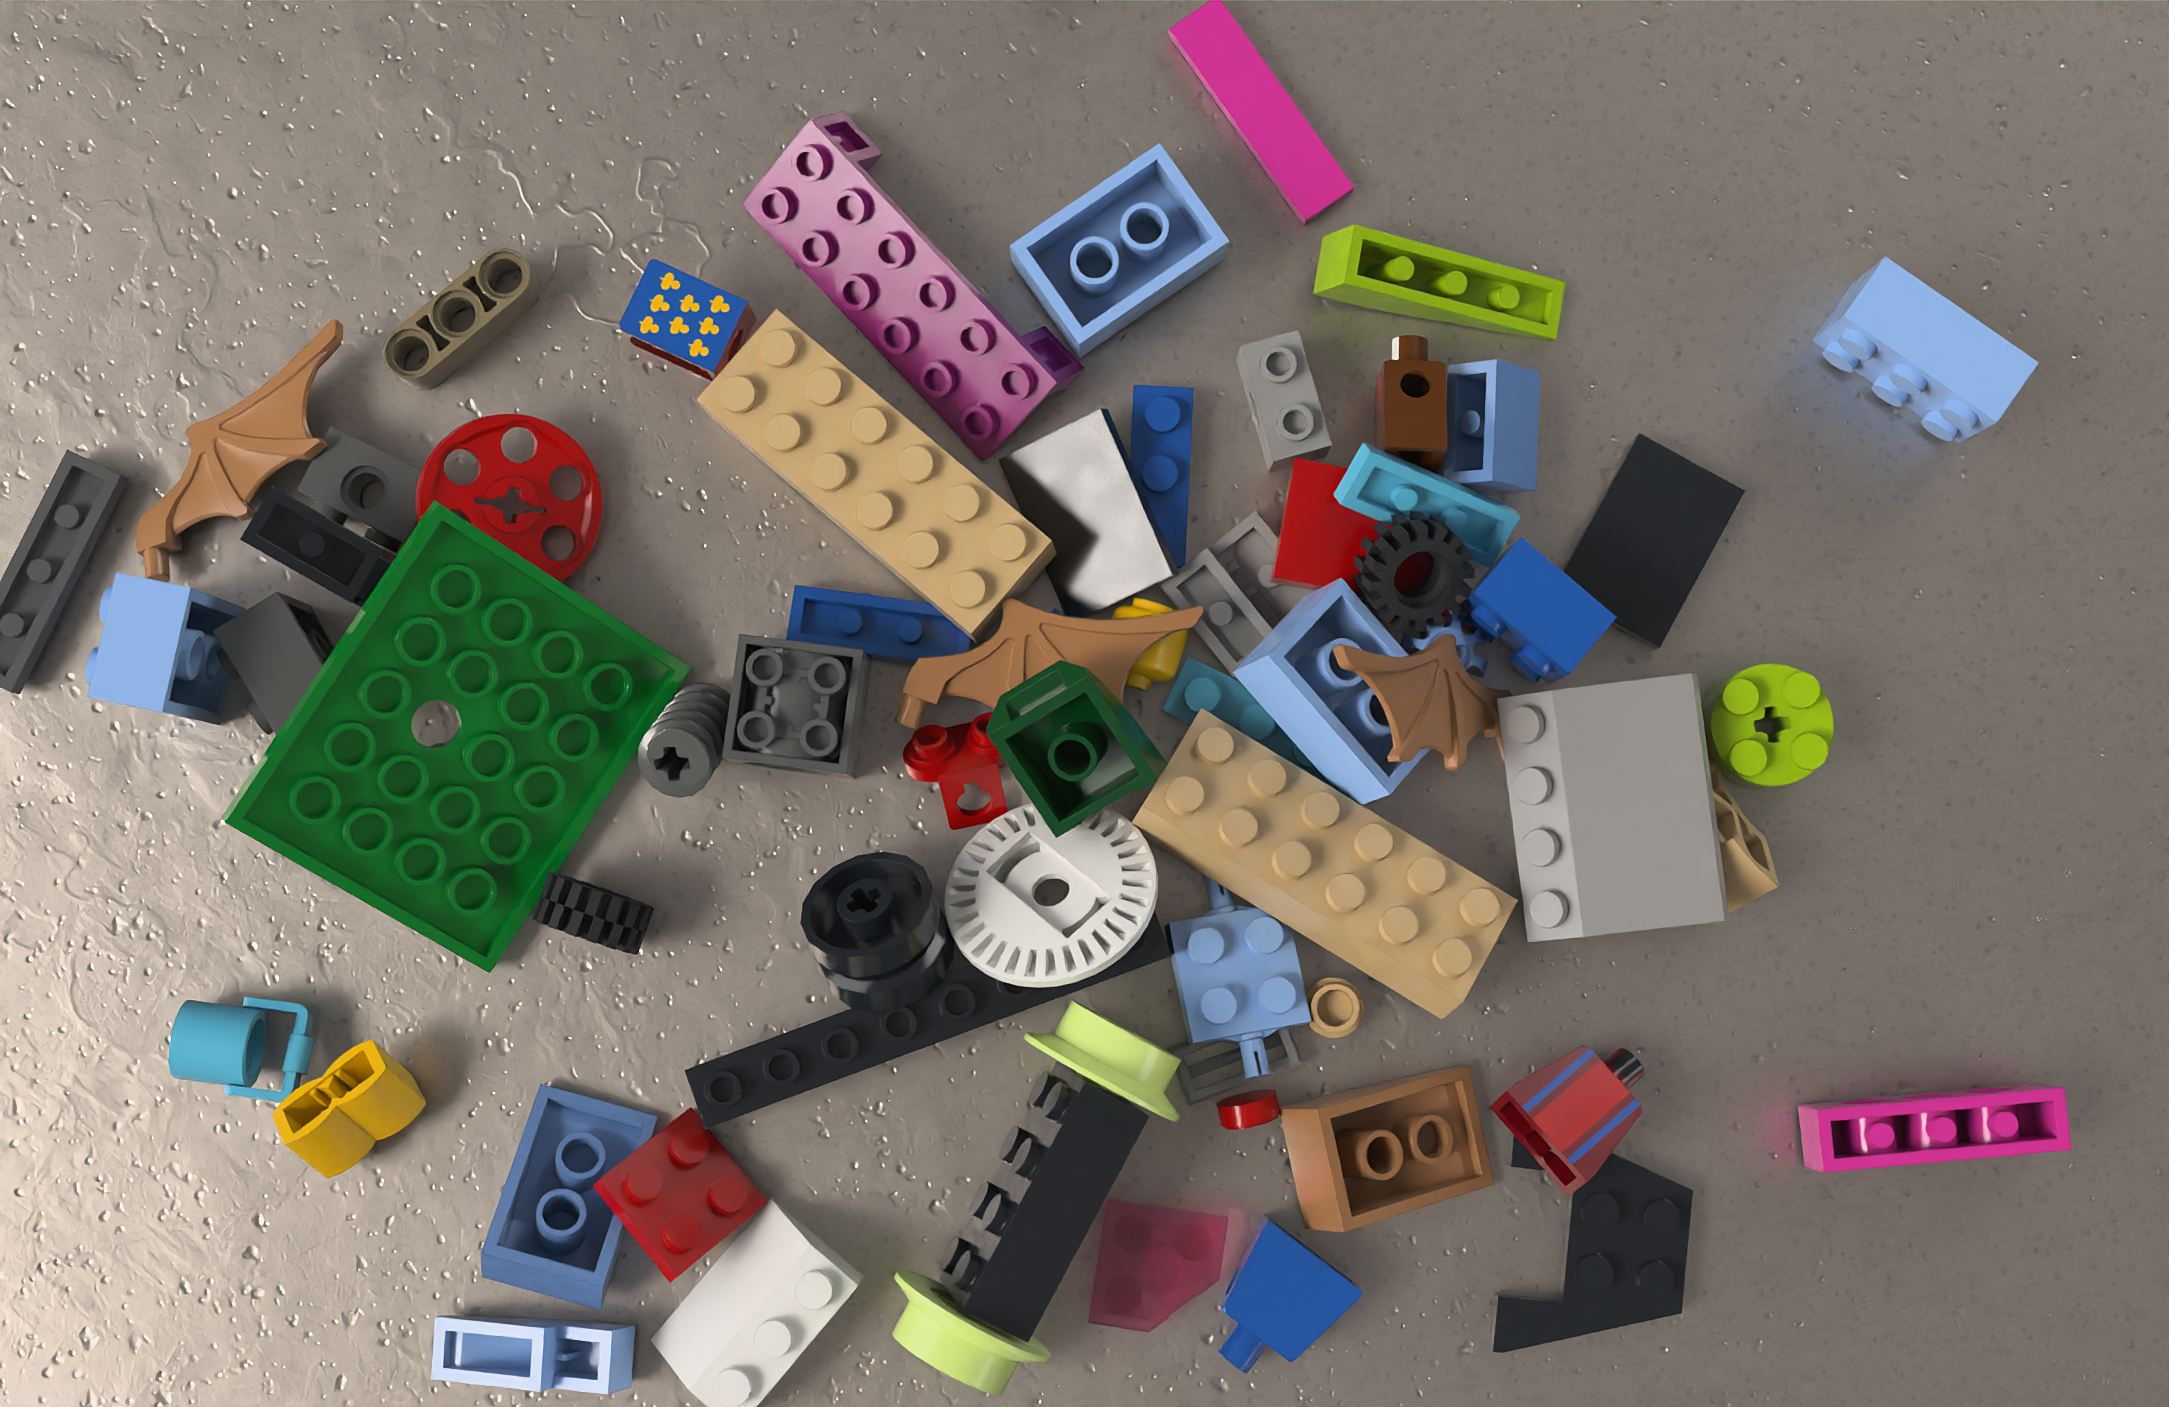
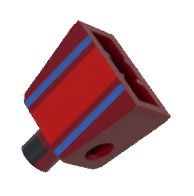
M1582 1045L1512 1085L1490 1108L1569 1197L1597 1173L1642 1114L1641 1104L1628 1090L1644 1076V1068L1637 1057L1627 1049H1617L1602 1062L1590 1047Z

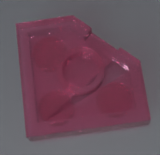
M1107 1197L1088 1323L1150 1332L1197 1294H1202L1218 1282L1221 1273L1228 1217Z

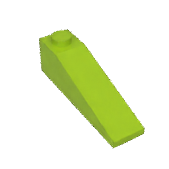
M1353 224L1323 236L1313 294L1373 310L1554 341L1557 339L1566 282Z

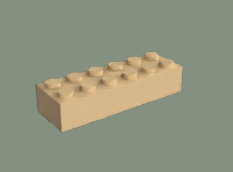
M777 309L696 399L714 421L916 593L934 606L976 644H979L1003 617L1001 602L1006 598L1017 600L1057 554L1050 538Z
M1202 708L1132 821V824L1139 829L1146 840L1442 1020L1464 1002L1518 902L1517 899Z

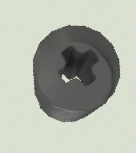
M698 682L685 686L673 696L672 700L659 714L657 720L646 731L638 747L639 767L642 775L651 787L664 795L677 798L693 796L705 787L714 771L724 759L722 754L731 696L728 691L715 684Z

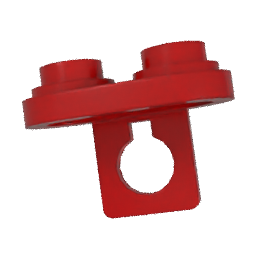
M993 712L983 713L972 722L943 728L939 725L923 726L913 733L911 740L904 747L903 760L905 768L912 778L922 782L939 781L949 827L952 830L990 823L1008 812L999 768L1005 767L1007 764L986 732V727ZM977 782L980 790H984L991 795L990 802L978 810L961 808L957 801L965 793L964 784Z

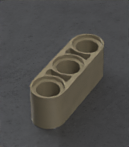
M501 248L494 249L485 254L389 335L385 340L382 350L385 365L390 372L410 388L423 391L439 386L533 308L541 294V280L528 261L515 250ZM513 269L522 271L521 284L516 290L506 294L497 292V280L502 273ZM462 308H474L476 317L473 325L464 332H452L450 323L453 315ZM417 346H427L429 349L427 363L417 371H406L404 361L408 352Z

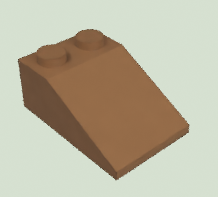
M1459 1065L1331 1093L1279 1109L1305 1229L1348 1232L1495 1184L1469 1065Z

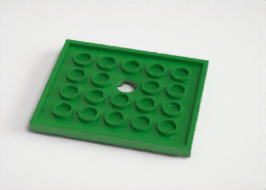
M434 500L222 815V819L231 827L484 971L491 973L539 900L548 873H557L633 758L646 731L650 729L653 722L657 720L659 714L665 709L692 667ZM434 700L450 703L456 709V715L459 720L458 729L453 738L445 744L438 743L432 746L419 743L415 739L411 728L412 718L417 709L423 704Z

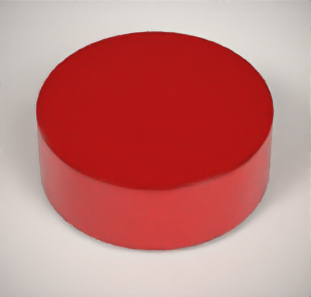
M1271 1089L1236 1094L1222 1099L1216 1104L1220 1124L1227 1130L1260 1126L1277 1119L1278 1115H1280L1276 1091Z

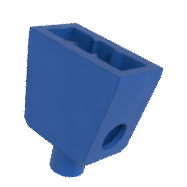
M1264 1215L1259 1221L1220 1298L1219 1305L1221 1310L1238 1322V1324L1218 1349V1352L1245 1374L1250 1371L1267 1346L1287 1361L1293 1362L1358 1301L1363 1291L1343 1273L1267 1215Z

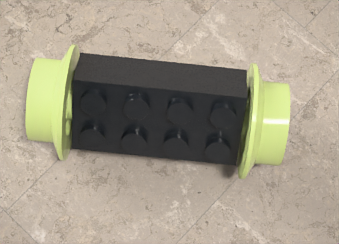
M1073 1000L1055 1033L1026 1032L1024 1036L1027 1042L1058 1061H1056L1051 1072L1044 1071L1036 1080L1029 1096V1104L1032 1107L1021 1128L1014 1126L1004 1139L999 1152V1159L1002 1160V1163L991 1182L984 1181L976 1191L969 1208V1214L972 1215V1218L962 1237H953L945 1248L939 1265L940 1270L943 1271L939 1277L942 1283L904 1269L897 1270L894 1276L896 1282L910 1300L892 1332L897 1342L921 1360L950 1377L993 1395H1002L1019 1362L1047 1363L1051 1357L1050 1351L1032 1335L1149 1119L1147 1114L1128 1100L1174 1122H1177L1180 1117L1164 1092L1181 1059Z

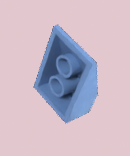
M540 1084L481 1251V1277L601 1310L621 1249L626 1227L594 1189L593 1185L653 1137L658 1116Z

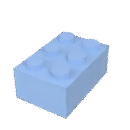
M1159 143L1010 245L1011 262L1078 358H1081L1224 260L1227 255L1229 240Z
M1886 256L1851 284L1812 340L1824 349L1822 355L1833 366L1845 372H1853L1855 370L1873 383L1871 387L1873 392L1882 400L1897 407L1905 405L1923 418L1921 424L1931 434L1945 441H1952L1954 439L1958 443L1997 423L2039 363Z
M116 572L113 586L106 588L100 603L99 616L104 626L99 647H95L91 651L86 663L85 680L90 685L87 697L220 725L230 676L224 670L216 655V651L221 649L222 646L213 630L246 611V608L191 587Z
M1339 578L1304 596L1232 673L1332 787L1363 805L1390 795L1430 748L1419 750L1412 761L1388 762L1387 756L1393 747V741L1384 709L1370 686L1357 673L1340 668L1334 655L1333 647L1336 645H1348L1371 653L1391 657L1408 656V654L1346 582Z

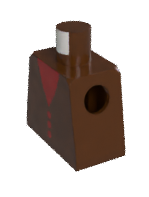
M1417 335L1399 336L1392 340V360L1383 362L1376 385L1374 447L1438 474L1447 451L1445 363L1440 361H1428V340L1425 337Z

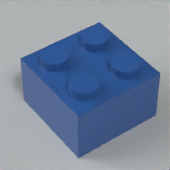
M1522 537L1500 555L1491 568L1472 588L1469 597H1465L1459 604L1462 607L1461 611L1467 615L1462 621L1463 624L1472 633L1479 628L1488 644L1494 639L1497 640L1513 654L1508 660L1509 663L1520 674L1534 683H1537L1542 678L1547 684H1550L1570 674L1617 618Z

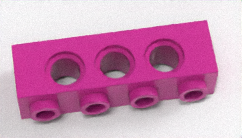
M2042 1083L1798 1105L1804 1166L1823 1173L2072 1150L2065 1087Z

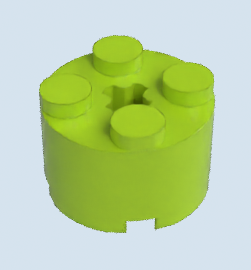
M1774 663L1749 667L1721 680L1709 692L1701 704L1708 757L1719 765L1723 777L1738 787L1766 789L1797 782L1820 767L1828 756L1834 734L1833 713L1819 682L1813 675L1807 672H1802L1791 666ZM1760 719L1771 721L1773 733L1768 735L1763 732L1756 733L1755 721Z

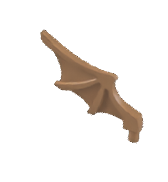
M332 319L279 373L260 389L223 413L205 421L192 424L187 429L185 435L191 443V455L181 479L161 500L138 519L136 551L144 557L145 578L169 582V554L182 550L181 532L203 519L215 516H234L241 521L253 518L256 512L251 507L250 502L260 486L273 473L294 460H312L327 447V443L323 439L313 438L307 425V404L312 383L318 369L342 344L343 324L338 320Z
M1006 598L1001 602L1003 618L999 629L989 640L966 652L918 658L907 674L902 688L904 695L894 721L904 726L918 729L927 701L939 704L942 696L971 698L995 708L1002 694L1059 660L1087 668L1123 705L1125 683L1138 659L1149 647L1166 636L1180 630L1195 627L1204 612V607L1199 605L1173 612L1131 618L1090 619L1047 612L1014 598Z
M1442 634L1423 650L1404 657L1375 654L1348 645H1336L1333 647V652L1340 668L1357 673L1370 686L1384 709L1393 741V747L1387 756L1388 762H1409L1414 759L1419 750L1432 748L1444 754V765L1447 771L1458 770L1466 762L1469 741L1481 731L1484 732L1485 738L1496 737L1502 759L1504 760L1497 699L1511 697L1512 694L1510 690H1499L1482 686L1467 674L1458 657L1456 637L1453 634Z

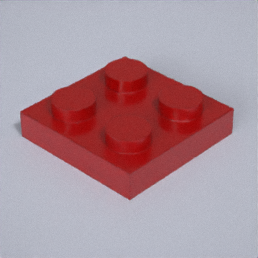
M691 1107L593 1185L594 1189L670 1283L767 1203L708 1128L705 1129L702 1120Z

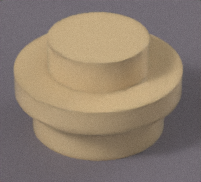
M1327 977L1315 982L1306 992L1311 1022L1308 1025L1317 1034L1327 1038H1341L1352 1033L1359 1026L1364 1014V1002L1361 993L1351 982L1338 977Z

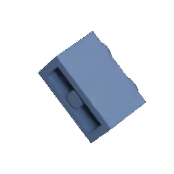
M1499 359L1448 365L1447 451L1444 456V478L1484 495L1536 491L1540 371Z

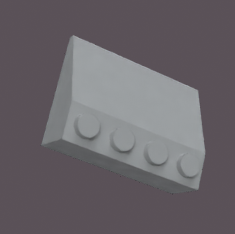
M1697 673L1549 690L1497 699L1527 943L1730 921Z

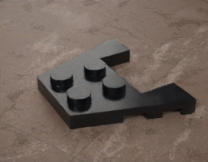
M1510 1131L1507 1165L1516 1168L1544 1170ZM1611 1153L1597 1173L1568 1197L1558 1299L1495 1293L1489 1349L1492 1352L1504 1353L1681 1314L1693 1190Z

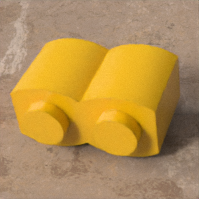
M369 1040L354 1046L342 1054L327 1069L322 1078L309 1081L289 1094L275 1109L272 1118L283 1143L324 1177L331 1178L357 1164L371 1150L377 1140L392 1136L410 1124L424 1108L426 1101L413 1075L375 1041Z

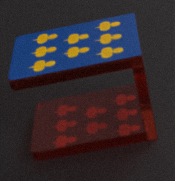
M652 259L649 261L619 323V327L624 333L631 336L630 342L634 347L712 382L744 346L757 318L748 301L659 260Z

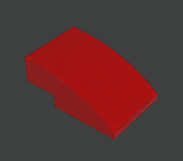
M1295 457L1290 471L1270 583L1315 591L1342 578L1359 599L1367 604L1359 594L1362 591L1355 585L1353 575L1361 572L1353 564L1355 555L1367 556L1368 554L1359 545L1363 538L1367 536L1372 541H1375L1380 536L1372 528L1380 521L1340 505L1333 494L1348 468ZM1417 552L1406 558L1395 573V587L1401 591H1409L1421 585L1428 578L1433 568L1431 554ZM1448 608L1441 613L1444 618Z

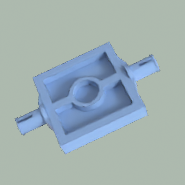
M1204 875L1211 910L1200 917L1168 922L1165 926L1188 1045L1192 1046L1214 1041L1232 1044L1239 1043L1246 1074L1245 1079L1267 1076L1271 1074V1071L1269 1070L1263 1039L1276 1030L1307 1025L1311 1022L1292 928L1258 907L1252 908L1235 905L1232 891Z

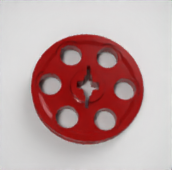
M522 414L484 416L469 421L450 432L439 442L427 458L418 479L415 497L417 524L435 500L449 510L460 511L466 516L469 523L560 582L567 579L584 562L596 541L602 520L603 506L600 483L596 471L584 450L572 437L557 426L542 419ZM514 427L525 429L534 440L532 455L522 463L510 461L505 457L501 449L503 435ZM464 449L476 458L478 464L477 474L468 484L457 485L451 482L445 474L444 462L447 456L454 450ZM564 465L571 466L577 470L582 482L578 495L567 501L560 500L554 496L549 485L550 476L553 471ZM510 487L515 489V499L524 501L525 505L542 507L544 512L524 511L523 513H514L511 517V523L504 522L503 511L494 509L492 505L475 503V498L495 500L496 497H506ZM555 525L567 528L573 537V548L570 554L561 560L548 558L541 547V538L544 532Z

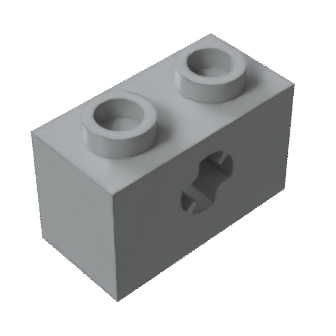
M1299 329L1240 345L1236 362L1268 473L1291 467L1295 457L1311 461L1326 457L1332 443Z

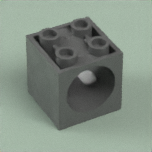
M739 634L722 758L737 765L856 780L872 660L862 649Z

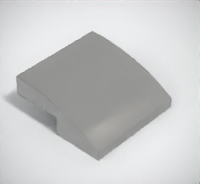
M1256 510L1212 546L1206 547L1178 570L1179 575L1160 585L1179 610L1199 605L1204 607L1200 620L1193 628L1235 680L1237 677L1232 672L1304 596L1314 591L1270 583L1278 537Z

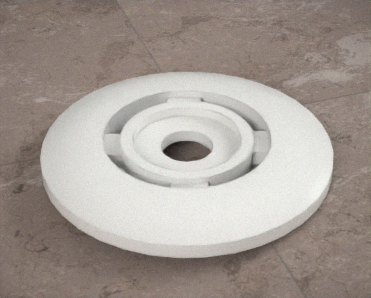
M1029 803L997 817L979 830L965 845L956 858L945 888L944 906L946 920L952 937L962 954L985 974L1002 982L1017 986L1036 988L1061 986L1078 982L1106 969L1125 955L1139 940L1148 926L1155 909L1158 896V874L1153 854L1146 839L1137 827L1113 809L1103 807L1082 819L1075 828L1056 838L1034 804ZM1011 870V872L1006 878V882L1001 883L1006 874ZM1048 879H1061L1069 885V893L1061 903L1054 906H1042L1034 900V892L1039 884Z

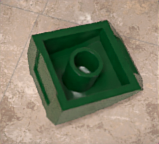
M1063 660L1055 662L1002 694L986 727L989 739L1056 838L1075 828L1082 819L1135 789L1139 791L1155 782L1167 765L1150 738L1116 696L1087 668Z

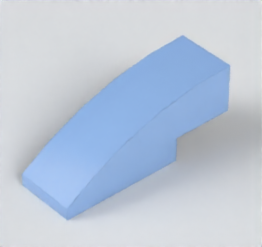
M436 1316L431 1379L531 1391H544L556 1388L600 1394L615 1393L631 1388L635 1325L527 1317Z

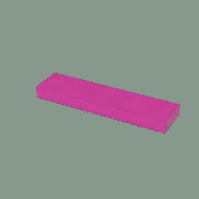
M1210 0L1169 28V36L1303 225H1306L1353 192L1354 186L1221 0Z

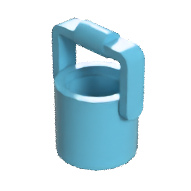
M244 997L242 1007L186 1000L178 1011L171 1032L168 1059L170 1074L174 1079L225 1085L224 1095L281 1103L289 1094L299 1088L301 1076L307 1075L314 1038L310 1037L313 1015L309 1009L298 1003ZM265 1011L297 1015L293 1034L289 1035L282 1071L285 1074L281 1092L251 1088L257 1081L266 1052L268 1022Z

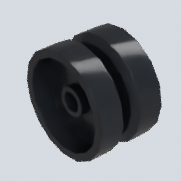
M883 851L857 855L833 866L818 879L802 903L800 924L833 995L850 1008L868 1012H880L900 1009L925 997L943 980L954 960L955 941L940 908L934 888L924 867L906 855Z

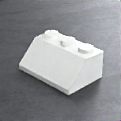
M771 1197L658 1330L651 1341L687 1389L707 1407H757L859 1286L864 1276Z

